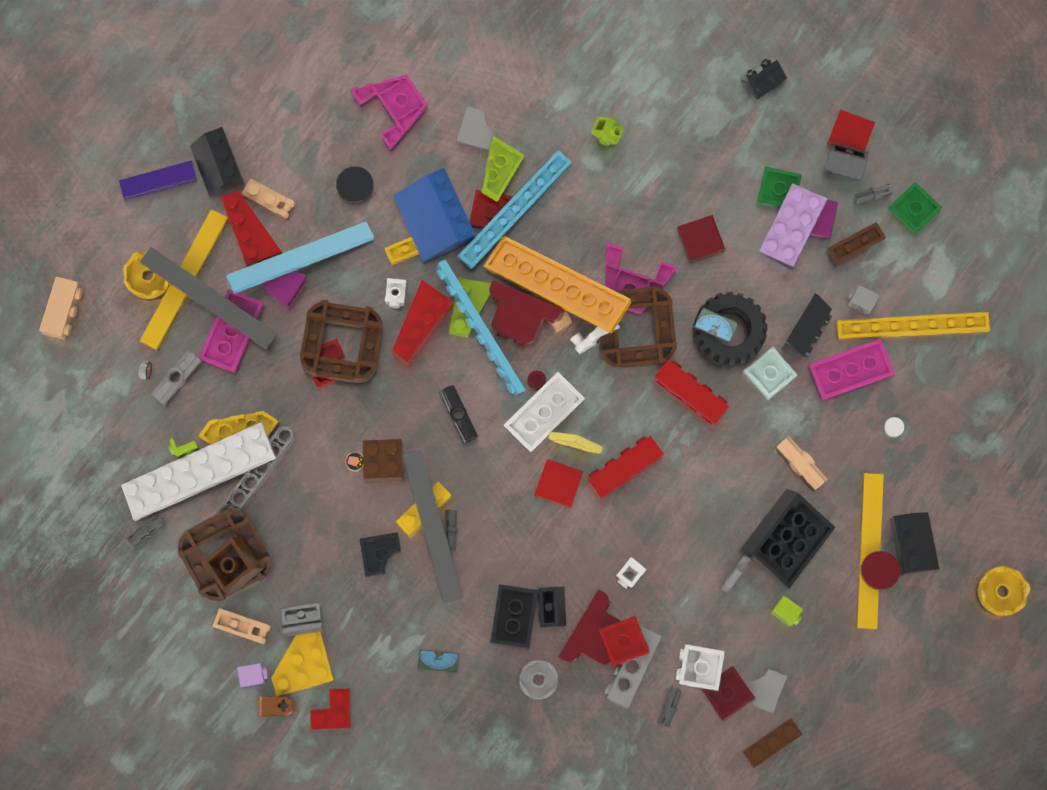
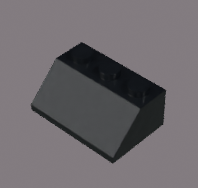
M223 127L204 133L190 145L209 197L245 184Z
M814 294L782 347L783 351L800 361L804 356L808 358L813 350L811 347L812 342H817L823 333L820 331L822 325L827 326L832 318L829 315L832 308L818 294Z
M928 512L909 513L891 517L890 524L901 576L939 570Z

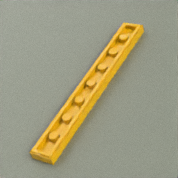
M212 209L210 210L180 265L181 268L194 277H198L223 231L228 217ZM170 284L140 339L141 343L155 350L159 349L187 297L186 294Z
M988 312L837 320L836 331L837 340L989 332L990 324Z
M863 474L857 628L877 629L879 590L870 588L863 581L861 564L869 554L881 551L884 474Z

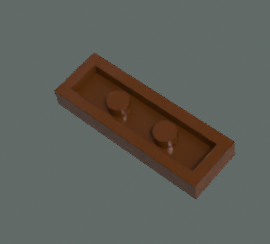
M875 222L827 248V252L835 266L884 241L886 237L878 223Z
M790 718L742 752L752 767L755 768L803 734L792 718Z

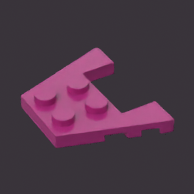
M408 75L351 89V93L360 105L377 95L396 123L395 126L381 134L382 139L390 150L393 149L428 107Z
M607 243L605 286L614 291L647 287H659L662 289L676 272V266L662 261L655 279L618 267L624 248ZM647 307L627 310L641 315Z

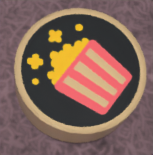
M358 452L348 454L345 459L347 468L353 472L362 470L363 455Z

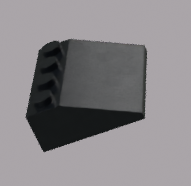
M786 489L740 550L787 588H790L836 527L798 492Z

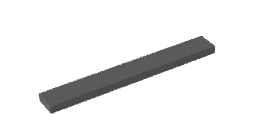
M150 247L141 259L140 263L265 350L276 337V332L154 248Z
M417 449L404 453L402 457L443 603L446 604L463 599L422 450Z

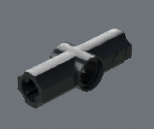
M448 386L439 391L462 443H469L478 438L455 386ZM457 410H461L464 413L460 419H456L453 416Z

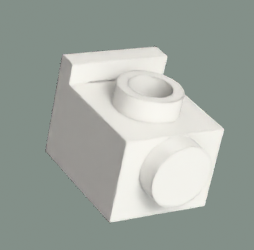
M387 278L385 303L390 308L405 306L406 280ZM399 291V294L394 296L392 292Z
M631 557L616 575L619 579L617 583L625 589L627 587L632 589L644 574L646 568ZM632 572L633 578L628 579L626 573Z

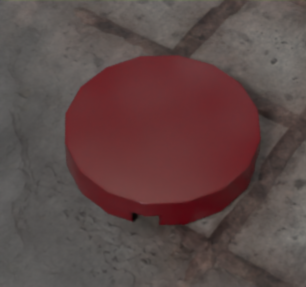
M885 551L873 552L861 564L862 579L870 588L875 590L888 589L898 581L900 576L899 563L890 553Z

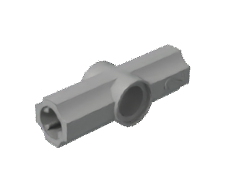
M187 351L178 363L168 370L166 377L151 395L165 406L175 392L185 385L186 379L200 364L201 360L190 351ZM175 374H180V380L173 382L172 377Z

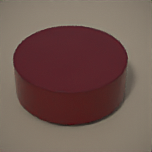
M537 370L532 371L527 378L528 386L532 390H540L546 384L545 374Z

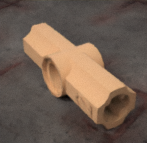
M790 436L776 447L789 461L793 471L797 475L802 476L814 491L828 480L816 467L812 457L806 451H802Z

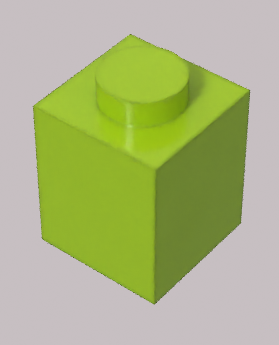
M782 596L771 611V614L790 627L793 623L795 625L799 623L803 617L800 614L803 609L787 597Z

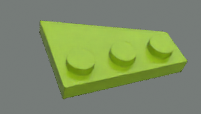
M494 135L491 138L481 192L497 202L525 155Z
M458 278L459 283L480 315L490 296L489 288L491 283ZM455 298L449 335L468 337L472 329L466 321L467 316L465 313L460 312Z

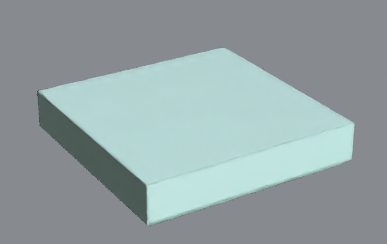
M773 346L743 371L768 400L798 375Z

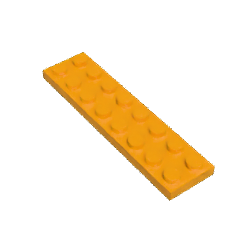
M506 236L502 237L484 264L486 270L611 334L632 303L630 298Z

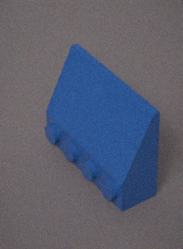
M445 168L424 176L393 195L423 263L464 246L475 238L474 230Z

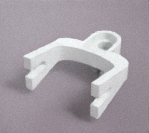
M617 325V326H616V328H615V329H614V330H617V329H619V328H620V326H619V325ZM597 327L586 339L579 332L570 340L576 346V351L582 354L590 347L598 345V338L609 332Z

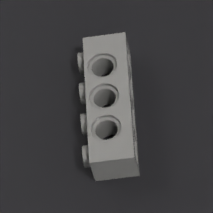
M641 626L640 629L650 653L630 660L636 662L638 666L635 672L628 671L627 663L629 661L622 663V665H617L613 673L616 678L613 683L609 682L605 691L608 694L606 699L627 709L662 637ZM626 679L629 682V688L627 690L620 689L618 686L619 680Z

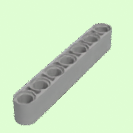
M280 427L270 439L272 448L277 447L279 449L276 459L266 463L267 469L264 472H259L258 467L247 471L216 514L230 508L245 510L294 443L295 435L289 427ZM289 432L290 438L286 441L281 440L282 433ZM249 479H255L256 484L255 486L248 488L246 485L247 481ZM239 494L244 495L242 503L235 502V498ZM228 532L216 537L215 540L223 539Z

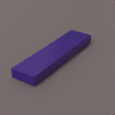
M191 160L119 180L123 198L128 199L197 180Z

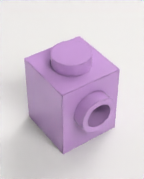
M258 663L237 667L240 687L245 688L266 684L265 679H268L267 667H263V664Z

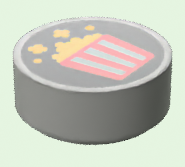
M143 360L139 365L138 375L140 379L149 380L152 373L151 361Z

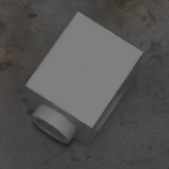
M859 285L856 290H851L848 299H850L848 306L868 316L880 295Z

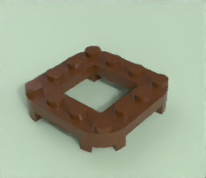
M659 287L616 291L631 299L632 303L628 309L653 307L656 344L619 348L617 330H614L612 334L608 333L598 338L600 354L603 360L613 367H629L666 362L673 356L677 348L672 308L673 302L669 294Z
M321 300V302L308 309L300 352V362L304 372L314 377L353 383L369 381L376 371L383 323L379 314L369 306L361 308L329 303L328 300ZM326 323L363 328L357 362L320 357Z
M240 508L226 509L187 529L179 538L178 554L197 586L199 594L208 600L220 602L234 593H224L204 564L205 558L199 546L232 529L237 537L243 538L263 568L236 592L259 580L262 581L269 573L271 567L269 552L251 518Z

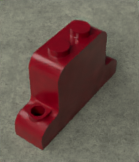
M492 280L489 292L492 295V299L499 301L491 326L497 331V336L506 340L508 336L514 338V343L524 347L525 343L534 344L545 321L554 324V322L560 321L564 315V309Z
M598 589L558 656L559 659L566 663H576L580 654H583L599 665L605 666L610 663L599 629L621 620L606 612L611 604L606 593Z

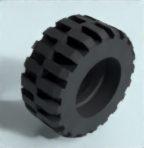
M727 292L726 295H722V293L716 294L714 298L706 300V303L700 307L693 324V340L697 344L698 352L701 351L703 353L702 357L710 359L714 365L718 363L724 368L728 366L735 368L740 364L745 365L757 356L766 340L768 326L765 323V314L761 313L759 304L755 305L750 297L748 299L744 298L742 293L733 295V292ZM702 308L720 315L732 314L741 318L748 329L744 342L737 346H726L720 343L714 336L694 328Z

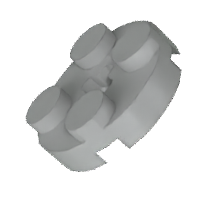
M534 660L527 663L522 668L519 676L521 690L526 696L535 700L550 697L558 685L556 669L550 663L542 660ZM535 675L544 677L542 685L534 684Z

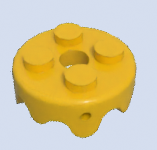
M136 251L124 265L123 282L129 291L139 298L153 299L159 297L169 288L170 283L154 272L152 279L144 280V273L151 271L140 263L147 252Z
M999 566L986 572L978 585V597L983 607L992 614L999 616H1008L1021 610L1026 605L1027 596L1030 592V585L1023 578L1022 574L1018 570L1006 566ZM999 586H1004L1007 589L1005 597L999 596L997 592Z

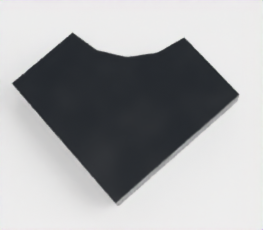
M398 532L360 538L365 577L385 574L388 560L394 554L401 552Z

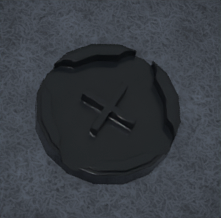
M351 166L339 174L336 180V188L342 199L351 204H359L366 201L373 192L374 181L366 169L359 166Z

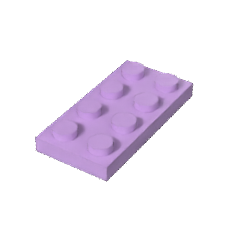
M792 184L759 250L760 253L794 268L827 202V198Z

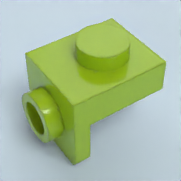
M174 438L169 439L171 443L168 445L172 456L176 455L178 459L200 450L195 440L178 447Z

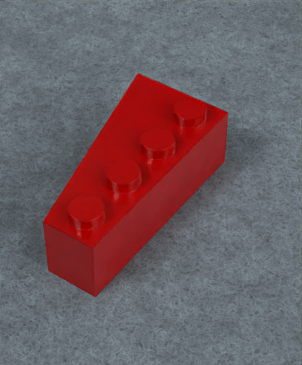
M239 190L221 196L247 267L283 254Z
M424 280L420 282L392 349L393 356L407 366L412 363L453 308V301Z

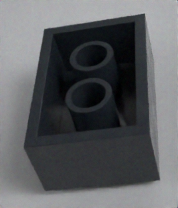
M499 584L490 644L525 650L530 649L538 590Z

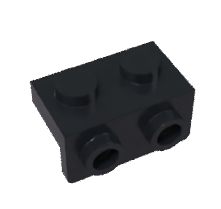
M763 59L760 61L759 66L749 69L745 72V76L741 78L742 82L747 83L755 99L761 98L787 79L777 59Z

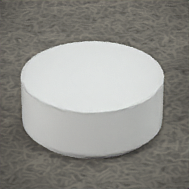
M890 418L884 424V431L890 437H898L904 431V423L899 418Z

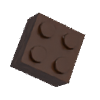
M402 439L363 440V472L365 482L404 481Z
M231 537L203 561L224 593H235L263 570L242 537Z

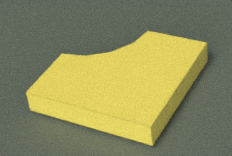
M550 432L549 435L550 440L560 445L577 448L589 453L599 454L603 448L579 435Z

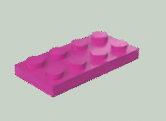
M228 289L225 295L226 299L258 320L264 306L263 302L240 293L234 294L230 289ZM216 316L199 359L235 373L249 338Z
M881 339L808 365L822 401L895 374Z

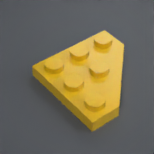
M259 411L252 414L209 420L198 436L211 445L262 422L268 437H270L280 422L266 412Z
M321 631L295 635L271 677L276 697L334 681Z

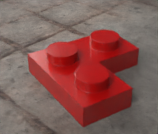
M350 688L329 689L330 709L310 710L311 730L351 728Z

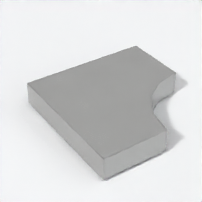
M467 106L457 137V143L489 151L491 138L493 135L497 137L498 133L486 125L485 111Z
M746 555L741 558L721 586L722 590L727 593L750 562V558Z
M768 669L765 675L758 680H743L756 698L750 704L774 713L787 676Z

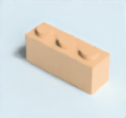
M60 277L55 278L39 329L43 335L62 340L69 336L72 325H70L72 317L74 318L77 313L76 304L83 294L82 286L78 282Z

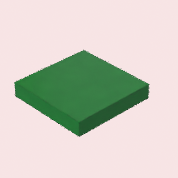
M765 166L757 204L780 209L792 184L800 186L802 175Z
M914 182L888 209L916 234L942 207Z

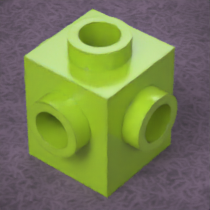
M597 116L591 134L597 137L603 145L618 144L624 127L613 117Z

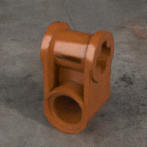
M257 697V717L290 715L296 707L294 700L288 697ZM285 702L289 704V707L286 709L281 708V704Z

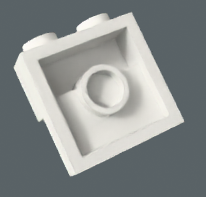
M685 645V649L680 650L679 660L683 661L682 669L678 668L676 680H680L679 685L718 691L725 651Z

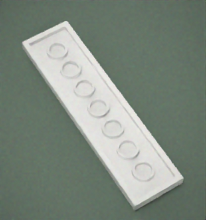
M261 422L121 486L133 520L137 521L276 459L264 424Z

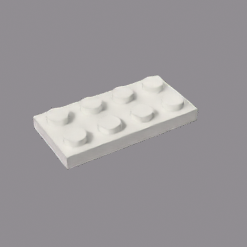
M557 372L504 424V427L532 453L550 435V432H553L585 398Z

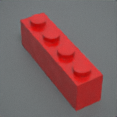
M668 359L655 375L653 381L714 427L729 408L727 400L721 396L717 397L712 393L713 390L706 384L701 385L696 381V376L690 372H684L678 362L674 360L671 362Z
M651 435L648 438L643 436L635 442L637 444L632 449L627 447L620 452L621 456L619 458L608 460L602 470L596 469L588 475L590 478L587 480V483L600 501L664 456V453Z

